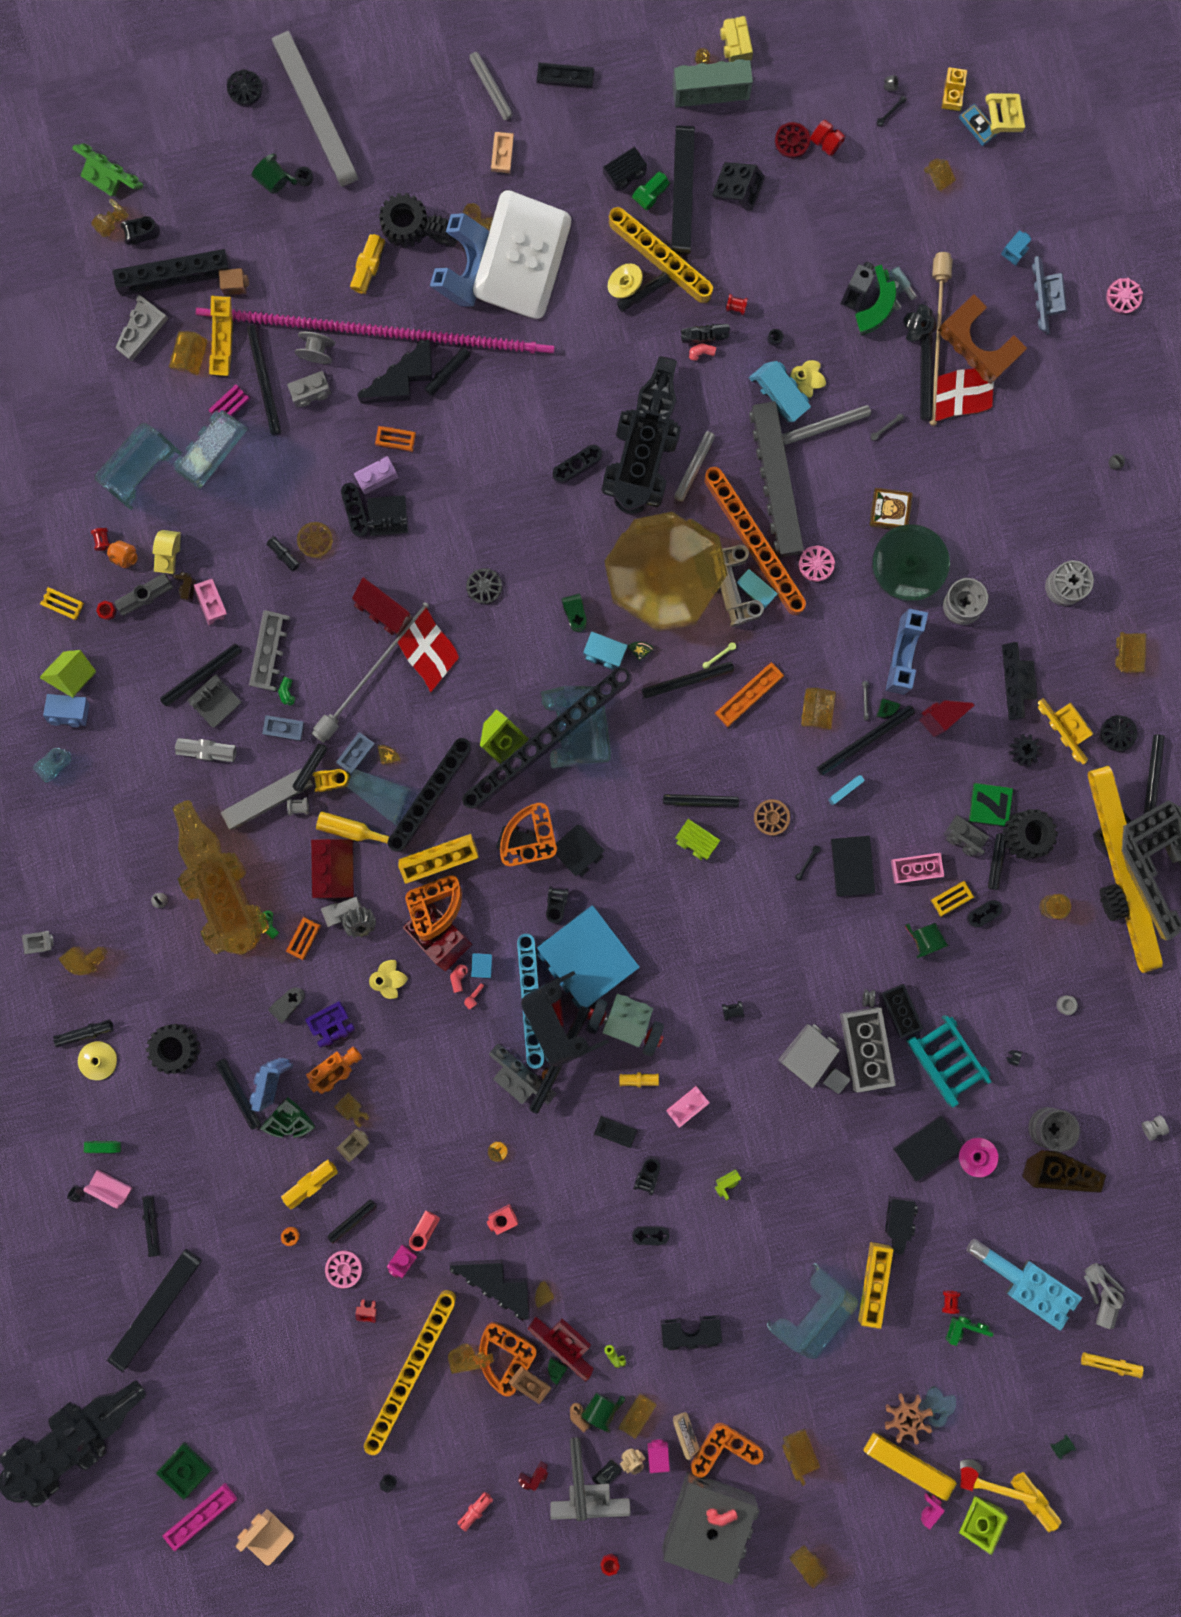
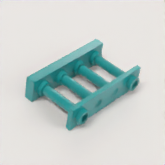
M943 1015L941 1018L945 1024L922 1039H916V1037L912 1036L906 1042L947 1104L953 1108L959 1104L956 1099L958 1095L981 1079L987 1084L991 1083L989 1079L991 1074L985 1066L982 1067L956 1029L958 1024L953 1017L949 1018ZM950 1030L956 1040L932 1056H927L923 1050L926 1048L925 1046ZM958 1047H961L966 1057L945 1071L938 1072L935 1068L936 1062ZM972 1063L977 1073L955 1088L951 1087L949 1089L945 1083L948 1081L947 1078Z

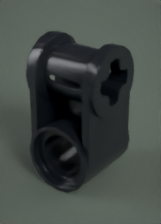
M150 216L126 220L120 224L121 229L124 230V242L126 245H136L140 242L155 239L160 234L159 226ZM149 225H152L150 230H146Z
M549 886L546 917L550 923L558 924L563 920L569 888L563 890ZM556 909L561 913L560 918L552 920L549 914L552 910Z
M650 1155L644 1159L634 1183V1190L640 1189L652 1196L661 1168L660 1161L656 1156ZM648 1162H655L657 1167L654 1170L647 1169L646 1165Z

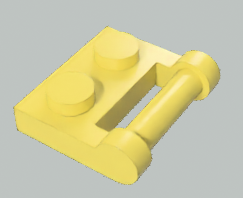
M993 93L985 97L986 104L989 106L992 134L1023 132L1025 123L1019 94ZM996 103H1000L1003 122H999Z

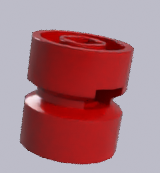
M824 119L814 130L810 140L815 145L822 146V150L831 157L840 148L846 136L838 129L834 131V126Z

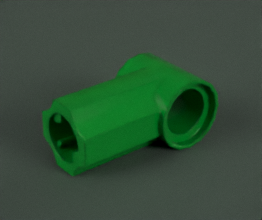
M658 172L645 186L641 185L634 192L632 198L647 211L655 204L657 197L670 186V181L665 174Z

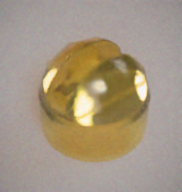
M699 48L695 53V62L697 64H707L710 60V53L706 48Z

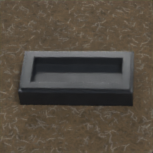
M600 1116L594 1135L631 1148L637 1129Z

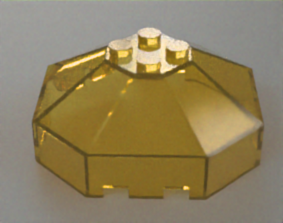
M673 512L634 519L627 531L621 534L614 548L604 560L612 603L657 632L695 625L727 577L720 537L704 529L701 524L693 519L686 521Z

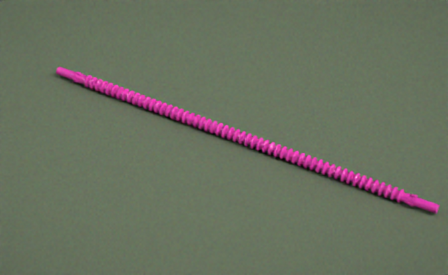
M197 307L196 315L212 317L211 309ZM235 309L232 310V321L237 319L238 322L241 320L246 322L248 320L249 323L251 321L255 324L257 322L259 324L264 322L265 325L268 323L273 325L275 323L276 326L281 324L282 327L284 324L287 327L292 325L293 328L295 326L297 328L302 326L303 329L306 327L311 329L313 327L314 330L317 328L320 331L322 329L325 331L330 329L331 332L333 330L336 332L340 330L341 333L346 331L347 334L351 331L352 334L357 332L358 335L360 333H363V335L368 333L369 336L371 334L374 336L378 334L379 337L384 335L385 338L387 336H390V338L395 336L396 339L398 337H401V339L406 337L407 340L412 338L413 341L415 339L417 341L429 339L430 342L431 340L434 343L439 341L440 344L442 342H445V344L450 342L451 345L453 343L456 345L461 343V346L464 344L469 346L471 344L472 347L477 345L478 348L480 346H483V348L488 346L489 349L491 347H494V349L498 347L499 350L505 348V350L510 349V351L515 349L516 352L518 350H521V352L525 350L534 354L535 352L554 354L555 346L536 344L533 341L531 343H525L524 340L522 342H519V340L514 342L513 339L511 341H508V339L503 341L502 338L497 340L496 337L495 339L491 337L486 339V336L484 338H481V336L476 338L475 335L470 337L469 334L465 337L464 334L459 336L458 333L456 335L453 333L448 335V332L445 334L440 332L438 334L437 331L432 333L431 330L429 332H426V330L421 332L420 329L418 331H415V329L410 331L409 328L404 330L403 327L400 330L399 327L394 329L393 326L391 328H388V326L383 328L382 325L377 327L375 324L372 327L371 324L366 326L365 323L363 325L361 323L355 325V322L352 324L347 322L345 324L344 321L339 323L338 320L336 322L333 320L328 322L327 319L325 321L322 319L317 321V318L314 320L309 318L307 320L306 317L301 319L300 316L298 318H295V316L290 318L289 315L287 317L281 315L280 317L279 314L274 316L273 313L270 315L265 313L263 315L262 312L259 314L254 312L252 314L251 311L247 313L245 310L243 312L241 310L237 312Z

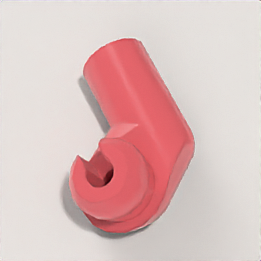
M700 343L689 350V358L697 361L701 354L714 356L717 347Z
M460 964L456 966L450 975L454 993L463 991L461 980L468 973L466 965Z
M714 1508L706 1512L709 1523L719 1526H725L738 1519L734 1510L723 1515L717 1514V1510Z

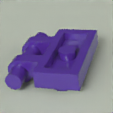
M341 1001L305 1019L313 1036L321 1033L323 1039L317 1041L320 1048L334 1044L335 1040L341 1037L345 1038L349 1036L350 1032L355 1030L352 1023L345 1026L342 1022L348 1019L349 1016ZM337 1025L339 1030L329 1034L327 1029Z

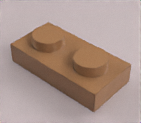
M522 1366L509 1381L512 1387L538 1404L542 1402L551 1390L547 1383Z

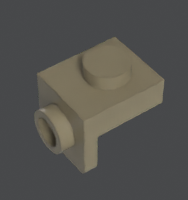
M356 1129L336 1149L350 1163L370 1142L363 1131Z

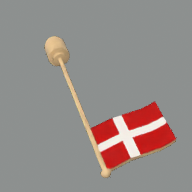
M948 252L936 253L933 259L932 278L936 279V282L940 284L932 420L929 422L932 426L936 425L937 421L949 417L986 411L992 408L994 382L989 384L983 380L975 368L956 370L938 376L940 332L938 329L941 326L943 283L952 277L953 259Z

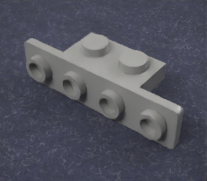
M609 1484L584 1485L587 1518L630 1516L629 1498L610 1499ZM574 1485L569 1486L570 1501L551 1502L552 1520L576 1519Z

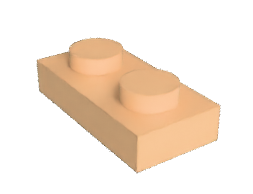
M495 132L491 172L510 173L514 134Z

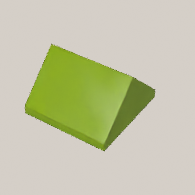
M81 650L63 651L44 671L40 679L73 698L94 676L96 670Z
M975 1496L959 1533L993 1555L1009 1517L1001 1507Z

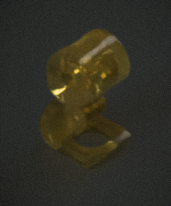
M112 198L109 200V203L114 207V211L112 213L108 211L106 215L98 214L91 223V226L102 237H107L114 231V222L127 219L129 216L119 203Z

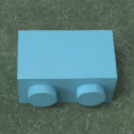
M591 632L583 656L589 662L596 664L598 661L603 663L605 668L614 670L615 668H620L627 645Z

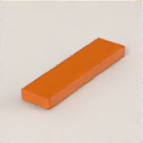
M771 662L715 712V715L728 728L779 682L784 675Z

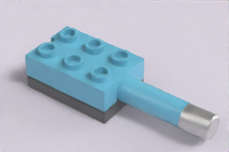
M976 1239L971 1240L967 1246V1252L1012 1282L1006 1290L1009 1296L1061 1331L1069 1319L1066 1314L1070 1309L1075 1310L1082 1299L1081 1296L1029 1260H1026L1022 1268L1019 1269Z

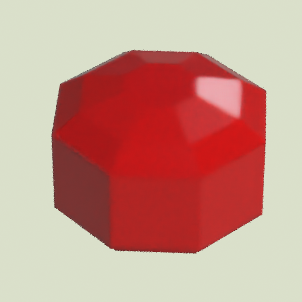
M103 601L98 604L96 612L101 619L109 621L115 617L117 609L113 603Z
M613 1554L603 1556L600 1562L602 1573L609 1577L617 1574L620 1568L617 1556Z

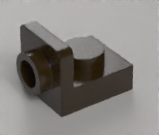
M180 572V575L174 574L173 578L175 580L183 582V585L181 584L179 588L180 599L184 602L192 603L194 585L197 581L188 573Z

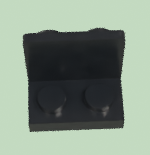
M725 162L712 196L717 199L739 201L746 211H752L766 177L757 165Z

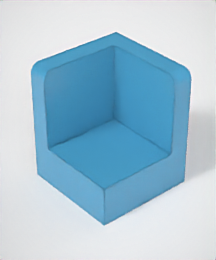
M473 953L471 977L491 978L492 955Z

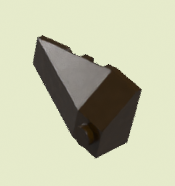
M1041 1150L1027 1159L1022 1177L1033 1188L1101 1193L1106 1174L1061 1152Z

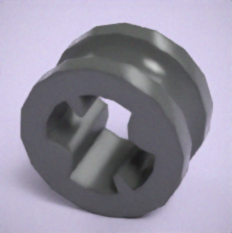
M864 989L863 1006L870 1005V1007H874L875 990L868 992L867 989Z

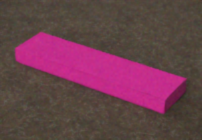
M224 1483L165 1532L162 1537L175 1552L234 1503L237 1497L227 1484Z

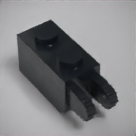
M503 826V827H502V830H501V833H500V836H499V839H498V842H497V845H496V848H497V849H500V844H501L502 835H503V832H504L506 826ZM516 826L510 837L508 849L538 843L536 833L527 830L526 833L518 831L519 827ZM545 845V849L540 850V846H535L539 855H541L540 853L546 852L547 855H550L552 848H550V846ZM527 848L523 855L525 858L531 859L534 857L535 852L533 849ZM521 850L516 851L518 853V856H520Z
M889 1196L885 1232L892 1239L891 1247L894 1253L898 1255L905 1253L906 1242L911 1241V1236L915 1235L913 1219L914 1216H917L918 1206L915 1205L913 1199Z

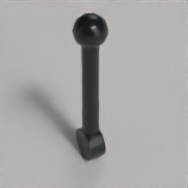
M901 96L899 102L883 118L877 119V126L882 127L884 121L901 104L906 103L907 98Z
M814 846L812 848L813 852L809 856L800 873L796 874V880H802V875L807 869L810 862L812 861L813 857L816 853L820 852L819 846Z

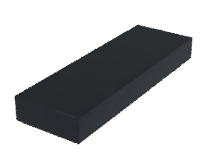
M538 62L536 79L538 84L593 88L594 67Z

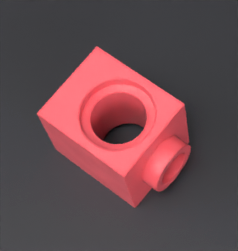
M509 1204L489 1214L487 1224L491 1232L495 1231L496 1235L518 1225L519 1221ZM504 1216L507 1219V1223L500 1225L497 1223L496 1218Z

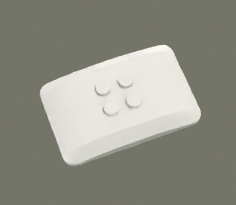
M507 190L501 193L473 285L475 297L532 319L543 317L571 225L570 215L563 210L513 191Z

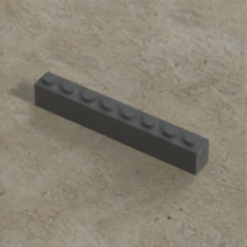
M776 402L756 404L752 406L751 412H749L750 423H754L755 430H752L754 442L758 444V449H756L757 460H761L762 467H759L761 479L764 478L765 486H763L764 497H768L769 502L766 508L768 516L772 518V523H770L771 534H775L776 539L773 542L774 551L778 553L779 558L802 554L804 548Z

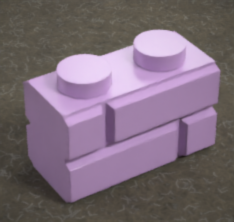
M388 456L381 459L380 462L377 461L353 473L364 495L398 478Z

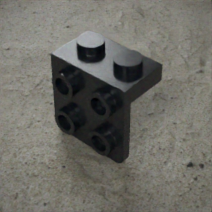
M579 824L556 843V856L575 877L578 875L584 876L590 870L588 866L592 862L597 864L604 857L602 853L605 850Z

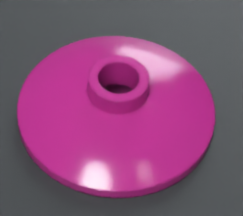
M972 1138L961 1147L959 1162L967 1174L973 1177H985L995 1170L998 1164V1152L990 1141L984 1138ZM976 1153L980 1154V1158L978 1160L974 1159V1155Z

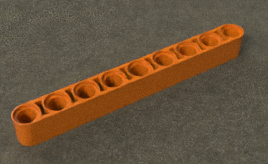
M718 467L709 468L705 474L706 486L774 591L778 593L777 595L787 611L792 615H799L806 606L804 597L723 472ZM716 474L719 479L711 481L708 476ZM726 490L729 493V495L727 497L720 496L719 491ZM737 506L739 512L732 513L729 507ZM745 521L749 524V528L742 529L739 523ZM756 537L759 539L760 544L753 545L750 539ZM766 553L769 555L770 560L763 561L760 555ZM777 569L780 572V576L773 577L771 570ZM781 586H789L791 592L783 593ZM798 601L801 608L794 609L791 602Z

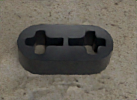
M989 900L973 909L967 915L968 924L972 927H981L998 917L1002 912L1001 903L996 900ZM990 904L997 906V908L995 909V914L994 912H989L986 914L985 911L990 909ZM973 914H983V916L978 919L979 923L972 922V919L974 918Z
M637 1226L632 1232L633 1241L638 1245H664L669 1240V1231L664 1226ZM640 1230L643 1231V1234H650V1236L643 1237V1240L635 1237L636 1234H639ZM659 1230H662L666 1236L659 1240L657 1236H652V1234H658Z

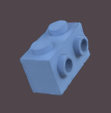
M47 694L43 716L51 725L86 726L90 704L86 697L74 696L72 698L65 695Z

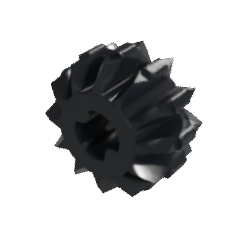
M1021 734L1020 739L1017 737L1013 739L1015 744L1009 745L1010 748L1014 749V751L1009 752V755H1015L1012 761L1016 762L1019 760V766H1023L1025 763L1029 767L1031 762L1034 764L1038 762L1036 757L1042 756V753L1038 752V750L1042 749V746L1036 745L1039 739L1032 741L1033 735L1031 734L1027 738L1025 734ZM1026 747V750L1029 751V753L1025 754V751L1022 750V748Z

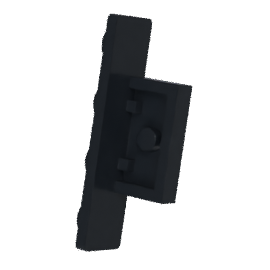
M1011 642L1002 645L1008 718L1009 720L1025 718L1024 700L1038 698L1034 661H1020L1018 642Z

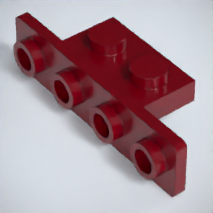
M535 1317L530 1323L528 1330L559 1357L564 1364L569 1366L577 1376L587 1382L594 1368L581 1356L590 1348L591 1344L563 1318L550 1329L539 1318Z

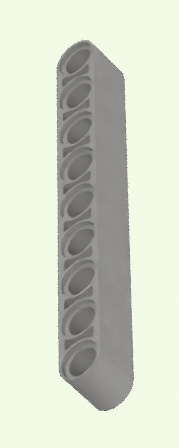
M289 31L271 38L341 188L359 180Z

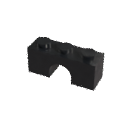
M719 1315L699 1316L700 1326L694 1333H687L681 1328L680 1318L660 1320L663 1348L672 1351L678 1350L679 1347L687 1346L688 1349L698 1348V1345L705 1344L707 1347L718 1346V1343H722Z

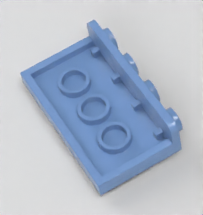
M278 1057V1059L271 1060V1062L261 1066L260 1073H256L254 1084L257 1086L256 1091L252 1092L250 1098L251 1110L260 1112L274 1104L280 1074L293 1068V1064L289 1063V1059Z

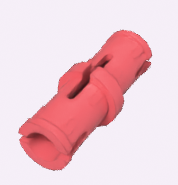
M483 1492L480 1498L468 1507L469 1510L457 1522L458 1525H461V1529L467 1531L477 1518L480 1519L482 1517V1512L493 1502L488 1493Z

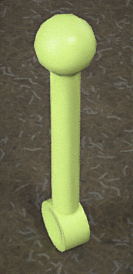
M731 642L728 648L710 661L704 662L703 668H709L712 663L730 650H735L736 644Z

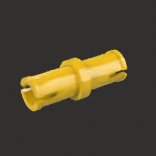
M637 1072V1074H620V1086H637V1088H641V1086H659V1074H641V1072Z

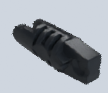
M723 323L681 329L682 343H705L725 340L729 337L730 326Z

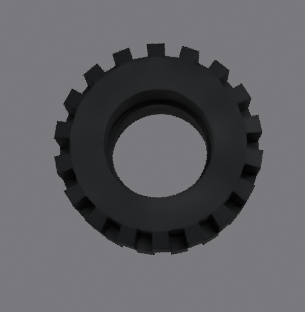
M397 193V197L390 196L389 201L385 200L383 202L384 207L381 206V214H379L380 225L385 238H388L391 244L394 242L397 247L402 244L403 248H407L408 244L412 247L415 246L414 242L416 241L419 244L421 237L425 238L426 236L424 228L428 217L425 206H423L421 200L417 201L416 196L412 195L410 197L409 193H405L404 196L401 193ZM401 214H410L414 217V221L407 227H398L393 224L395 218Z
M1029 809L1009 817V821L1005 823L1007 828L1003 829V833L1006 834L1003 837V841L1007 842L1005 846L1007 849H1011L1010 853L1012 855L1016 854L1017 858L1028 860L1045 856L1054 849L1053 845L1057 843L1055 837L1058 836V832H1055L1057 826L1052 823V817H1047L1048 813L1041 812L1039 809ZM1027 825H1029L1035 833V841L1033 844H1031L1027 840L1025 835V829Z
M170 1024L160 1027L156 1032H153L151 1034L152 1038L147 1041L149 1047L146 1048V1052H149L147 1058L153 1062L151 1063L152 1067H157V1071H163L164 1074H176L190 1068L193 1062H196L198 1059L196 1057L197 1054L200 1053V1049H198L200 1042L196 1041L197 1035L192 1033L193 1030L186 1028V1025ZM170 1037L178 1039L182 1044L183 1052L178 1060L169 1059L164 1052V1044Z

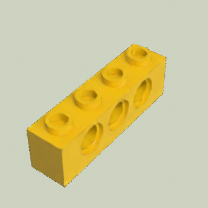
M468 834L401 858L398 861V867L405 884L477 859L479 858L478 850L472 834Z
M870 1242L858 1321L862 1326L879 1329L882 1327L893 1249L890 1245Z

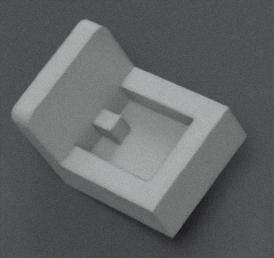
M49 931L22 935L24 954L49 951L51 946L54 945L52 934L49 935Z

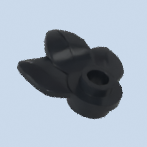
M919 304L917 312H910L903 318L905 327L909 329L905 339L910 342H916L923 335H928L935 331L937 324L934 317L931 316L930 308L927 305Z

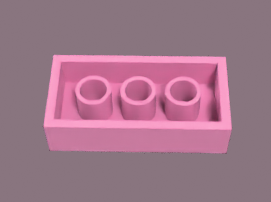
M941 853L891 860L894 884L944 877Z

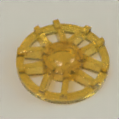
M320 522L305 524L297 535V545L301 552L308 557L318 558L324 556L330 551L333 544V536L330 529ZM312 526H317V532H313ZM320 526L323 527L325 531L320 533ZM309 527L310 534L303 531ZM328 533L329 537L323 539L322 536ZM301 535H306L307 540L300 539ZM329 541L328 547L323 542ZM300 542H304L307 544L304 546V548H302ZM321 545L326 549L323 552L319 549ZM309 546H311L312 548H311L310 552L307 553V552H306L307 548H308ZM317 549L319 554H313L314 550Z

